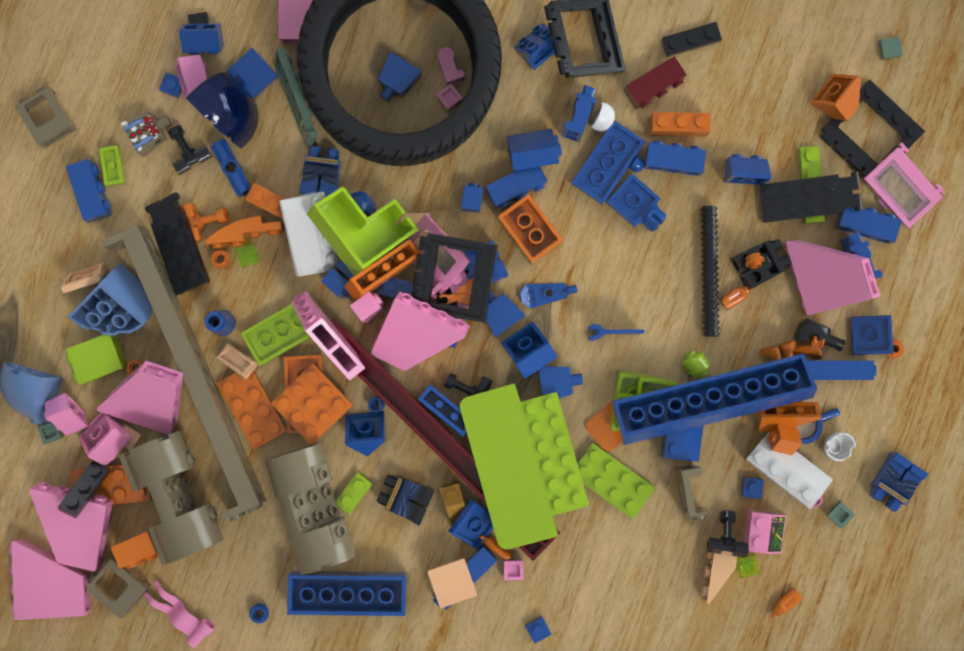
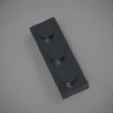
M717 22L662 37L661 41L666 57L721 42L722 37Z
M92 461L58 506L59 511L77 518L106 479L110 469Z

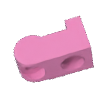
M449 47L441 48L438 52V60L447 85L450 83L454 85L465 81L463 69L457 70L453 50Z

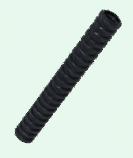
M703 206L700 208V211H702L700 222L702 223L701 229H703L701 231V235H703L701 237V241H703L701 243L703 247L701 249L703 253L701 255V258H703V261H701V264H703L701 276H703L702 282H704V285H702V288H704V291H702V294H704V297H702V300H704V303H702V306H704V309H702V312H704V315H702V318H704V321H702V324H704V327H702L704 337H717L720 335L718 332L720 329L718 327L720 323L718 318L720 316L718 315L719 309L717 308L719 306L717 302L719 300L717 296L719 294L717 290L719 288V285H717V282H719V279H717L719 267H717L718 261L716 259L718 258V255H716V252H718V249H716V246H718V243H716V240H718V237H716V234H718V231H716V228H718V225H716V222H718V219H716V216H718L716 206Z

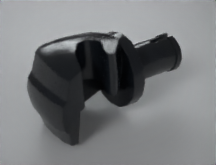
M809 318L800 321L793 335L794 340L805 341L809 336L815 334L818 341L825 339L824 346L827 345L838 351H842L844 347L837 345V343L845 346V340L831 335V329L828 326Z

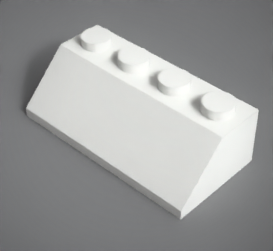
M311 192L279 201L296 277L330 271L332 268H338L336 266L339 262L337 253L307 215V212L313 205L325 198L324 192Z
M768 432L747 457L746 462L810 510L833 479L797 451L793 455L772 451L768 441L770 432Z

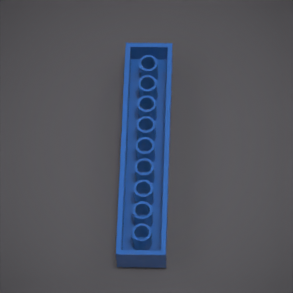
M800 354L613 401V412L622 443L626 445L811 399L816 394L817 386L805 355Z

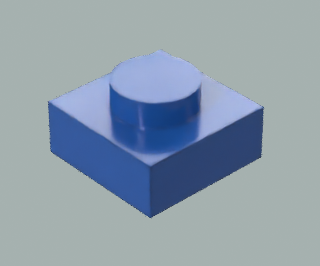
M165 73L159 91L179 98L182 90L178 77Z
M743 477L741 496L762 499L764 480Z
M543 616L525 625L534 644L552 635Z

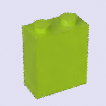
M103 334L66 349V359L72 365L74 370L72 373L73 378L79 385L92 383L126 370L127 367L116 335Z

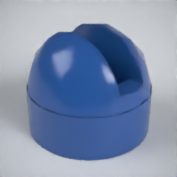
M637 155L628 168L634 172H640L644 169L645 164L642 158Z
M373 397L369 400L368 407L372 412H380L384 409L385 402L380 397Z

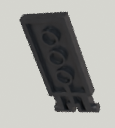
M852 172L850 177L839 178V174L760 185L764 223L841 214L843 209L855 208V212L863 211L861 193L853 194V190L860 189L859 172Z
M177 192L163 198L162 202L158 200L146 206L145 210L147 213H150L153 223L150 225L175 295H181L209 283L210 280L186 212L181 210L178 203L180 196Z

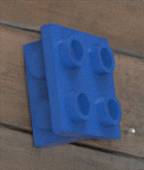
M540 24L535 26L528 36L520 39L514 49L522 54L531 69L535 70L555 53L552 42L557 40L551 39L548 26Z

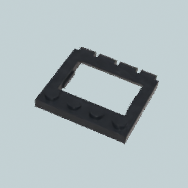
M609 0L551 1L548 5L544 6L547 21H552L548 23L551 39L557 40L552 42L556 58H561V60L557 61L560 75H565L566 78L617 74L626 71ZM591 11L604 63L595 62L573 66L560 12Z
M870 79L860 88L859 104L865 101L873 107L878 115H881L892 128H895L904 138L901 142L907 149L925 132ZM832 118L821 129L823 133L820 138L828 146L835 142L836 145L832 149L842 159L848 155L849 158L846 160V163L856 172L862 168L863 171L860 173V176L864 178L878 164L838 127L844 120ZM899 144L896 145V146L883 158V160H884L893 150H895L897 147H900ZM885 171V172L878 178V180H880V178H881L887 171Z
M428 233L427 236H420L418 249L425 251V254H417L415 269L422 270V273L415 272L413 288L419 289V292L412 291L411 296L421 302L428 303L437 310L445 311L452 317L485 323L498 245ZM439 245L446 246L449 249L477 252L468 309L455 305L431 302Z

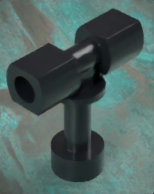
M181 125L175 126L168 131L171 140H176L183 151L181 154L182 158L172 164L178 175L191 169L190 166L198 161L203 163L213 157L206 145L197 150L194 148L190 149L183 137L185 132Z
M450 373L444 387L451 389L453 386L472 396L489 391L493 381L483 376L479 385H474L472 388L456 380L457 376Z
M730 510L720 512V522L724 524V535L720 539L709 537L707 552L721 554L722 551L732 552V556L746 558L749 553V544L738 542L732 536V524L736 522V513Z

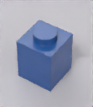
M468 183V186L464 185L461 211L480 213L483 188L479 187V184Z

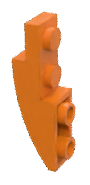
M262 216L242 219L212 234L205 240V244L210 247L212 246V249H222L223 245L230 244L231 247H241L242 243H248L247 235H249V238L261 237V234L268 233V236L280 235V232L285 231L284 224L281 221L265 223V219Z

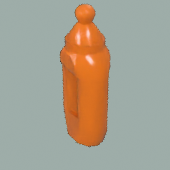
M749 286L736 287L724 295L720 301L725 309H731L744 301L747 295L750 294Z
M482 534L479 536L480 539H483L484 545L489 550L505 560L510 558L512 551L501 548L495 538L490 536L484 537Z
M796 589L789 590L776 603L774 612L771 614L772 618L788 613L800 602L802 596Z

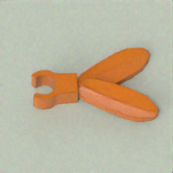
M473 278L460 287L456 293L442 294L439 298L447 297L448 302L444 304L458 301L459 303L469 305L470 295L468 294L472 289Z
M814 336L811 345L796 347L793 354L810 353L813 359L820 360L822 357L820 349L824 347L825 339L818 341L817 336Z

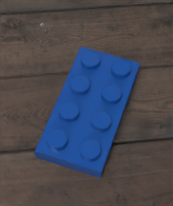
M614 121L571 185L603 205L646 141Z

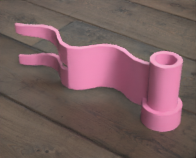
M158 581L153 583L158 593L164 600L170 602L173 607L156 601L147 592L143 594L154 608L165 612L169 616L171 623L189 637L187 643L193 648L215 629L214 624L210 620L203 618L200 621L197 617L191 615L185 609L182 601L176 596L167 593Z

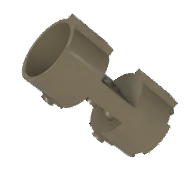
M181 431L168 434L166 437L157 438L119 455L132 491L135 492L148 487L162 523L148 528V531L162 565L192 555L224 540L217 524L218 514L215 507L209 503L196 508L195 497L193 494H190L188 489L189 482L182 474L196 467V458L193 452H190V449L187 448Z
M322 442L265 460L276 498H279L290 533L288 537L300 574L317 572L323 568L338 565L355 557V548L346 519L339 515L330 486L333 477Z

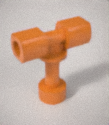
M195 204L181 205L182 210L186 212L196 243L203 241L201 229L204 228V224L219 221L220 224L229 222V214L225 207L216 209L215 214L202 217L201 214H197Z

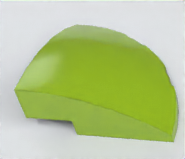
M617 370L613 401L676 386L678 382L646 374ZM612 406L611 431H619Z

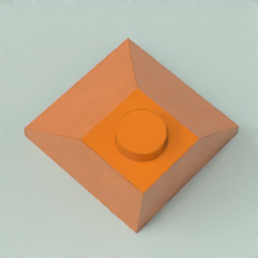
M832 74L810 103L834 119L848 121L859 107L861 78L856 75Z

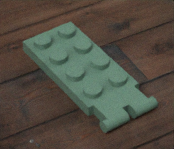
M284 47L276 49L273 64L298 129L304 139L305 147L310 149V146H313L317 137V132L311 121L313 117L312 111L309 106H306L304 101L306 99L305 95L297 83L299 82L297 72L293 71L290 65L292 64L290 54L285 52Z

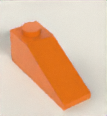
M795 402L759 411L756 415L758 431L770 432L777 424L796 427L821 420L818 402Z

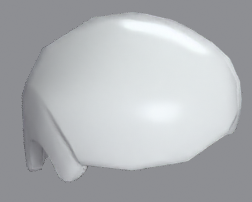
M604 102L601 103L602 106L596 112L593 124L590 125L591 128L600 132L608 130L615 119L613 107Z
M834 432L826 438L823 448L826 456L830 459L843 461L851 456V451L856 447L854 438L848 433Z

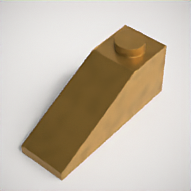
M459 481L440 487L451 526L466 507ZM455 537L457 543L462 541L461 539Z

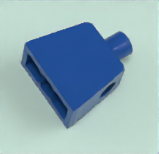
M390 52L378 79L379 84L384 87L379 96L387 102L390 101L394 94L403 98L422 77L421 70Z
M491 292L486 321L496 338L522 319L525 314L504 294L496 298Z
M544 366L538 370L541 396L557 392L558 398L573 394L572 386L583 385L582 373L570 374L569 367Z

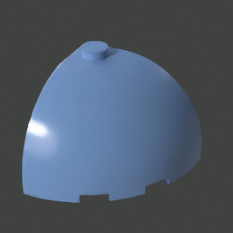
M119 263L68 315V318L87 330L94 329L104 335L128 334L141 328L149 320L152 306L139 279Z
M4 362L0 374V388L5 401L13 410L31 419V423L42 425V422H48L44 416V402L58 396L63 378L14 363Z

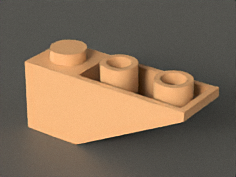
M722 551L721 554L707 552L709 563L704 569L706 582L705 586H702L701 597L708 604H710L736 568L737 556H732V552Z

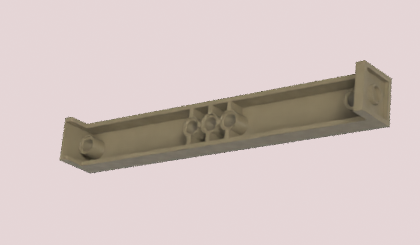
M135 225L101 240L104 248L116 252L124 248L127 249L180 372L183 373V380L238 503L237 506L221 513L223 521L228 518L230 521L238 519L245 515L246 510L248 513L260 509L263 507L262 503L267 499L179 298L175 295L169 275L149 230L140 225Z

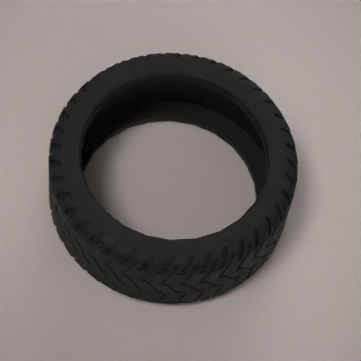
M313 0L305 14L303 24H301L299 40L297 41L298 76L302 91L312 112L325 131L343 148L371 162L391 166H412L431 162L446 156L460 147L477 130L488 113L497 92L502 66L501 41L497 25L485 1L422 0L444 12L462 32L470 50L472 63L471 85L466 97L458 108L442 122L419 132L398 134L382 132L359 122L347 113L337 101L330 89L329 52L336 33L348 17L362 6L376 0Z

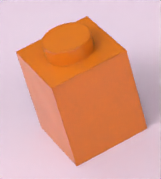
M777 424L768 435L771 450L775 452L793 455L802 444L799 429Z

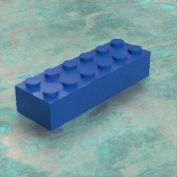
M291 571L288 575L287 615L405 616L407 612V573L317 571L300 574L299 571Z

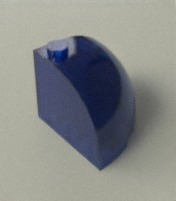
M221 72L201 83L186 99L203 116L214 123L213 126L224 136L226 135L228 138H231V141L242 149L251 140L256 131L258 108L254 98L244 87L245 81L239 75L235 77L229 72Z

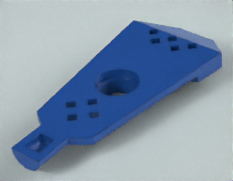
M565 283L526 284L520 292L521 302L530 309L565 299L571 293H577V286H567ZM548 289L553 292L550 297L545 294V291Z

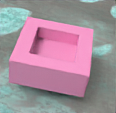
M451 83L436 94L438 100L448 111L463 100V97Z
M523 559L504 560V581L524 580Z

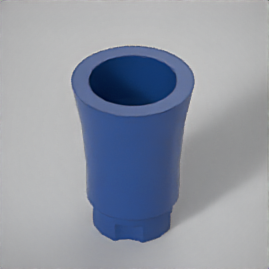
M227 310L212 311L204 320L207 329L218 336L231 334L236 326L234 315ZM218 319L220 320L219 325L216 324Z

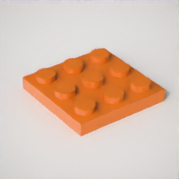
M314 363L271 403L310 445L315 443L353 406L349 399Z

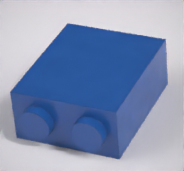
M552 129L507 136L508 151L513 171L559 163V156L562 155L561 145L558 142V136L553 134Z

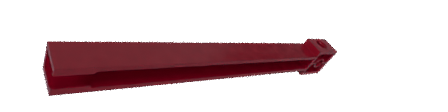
M332 319L331 322L354 349L365 367L357 376L486 503L473 455L336 319ZM556 537L520 546L519 548L534 561Z

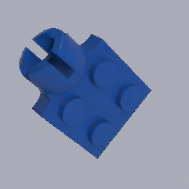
M633 174L606 202L634 228L639 224H643L653 232L666 218V213L657 205L661 198Z

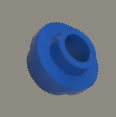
M261 603L255 604L249 612L251 620L255 623L265 622L269 617L267 606ZM257 610H261L263 612V615L258 616L256 613Z

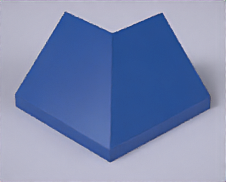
M384 411L346 415V446L368 457L382 443L387 441Z

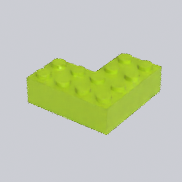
M344 186L313 205L307 212L308 217L353 276L384 257L419 230L409 216L397 224L396 221L406 212L396 199L367 218Z

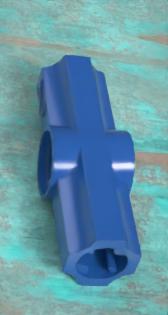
M223 139L213 143L210 147L238 197L247 195L251 185L227 141ZM231 164H235L236 169L233 172H228V167Z

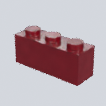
M674 56L626 85L624 92L635 109L640 106L643 109L652 103L651 100L657 97L659 99L668 93L667 90L671 87L676 89L681 86L687 75Z

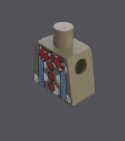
M151 112L120 122L135 150L142 157L147 156L167 139L163 129L172 125L166 114L156 119Z

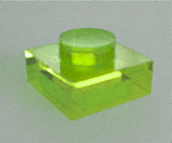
M254 243L235 250L242 268L261 261Z
M755 554L747 555L746 558H737L736 565L741 579L760 574Z

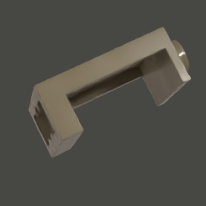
M48 86L38 89L36 94L31 97L23 98L15 106L36 143L44 149L77 130L75 124L68 119L54 96L56 94L55 91ZM47 100L55 113V117L37 127L27 111Z
M694 464L675 467L683 513L692 518V520L703 519L704 515L709 514V511L702 507L695 508L689 478L702 475L701 467Z
M115 557L107 558L100 566L102 570L98 574H93L88 580L90 584L86 587V590L122 619L132 610L152 585L147 581L141 582L124 567L119 569ZM109 569L114 571L128 584L125 591L116 601L110 599L96 586Z

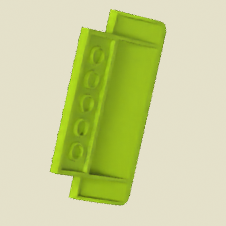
M514 383L465 397L461 401L460 411L498 545L503 549H512L557 537L558 533L553 516L589 506L557 392L520 402Z

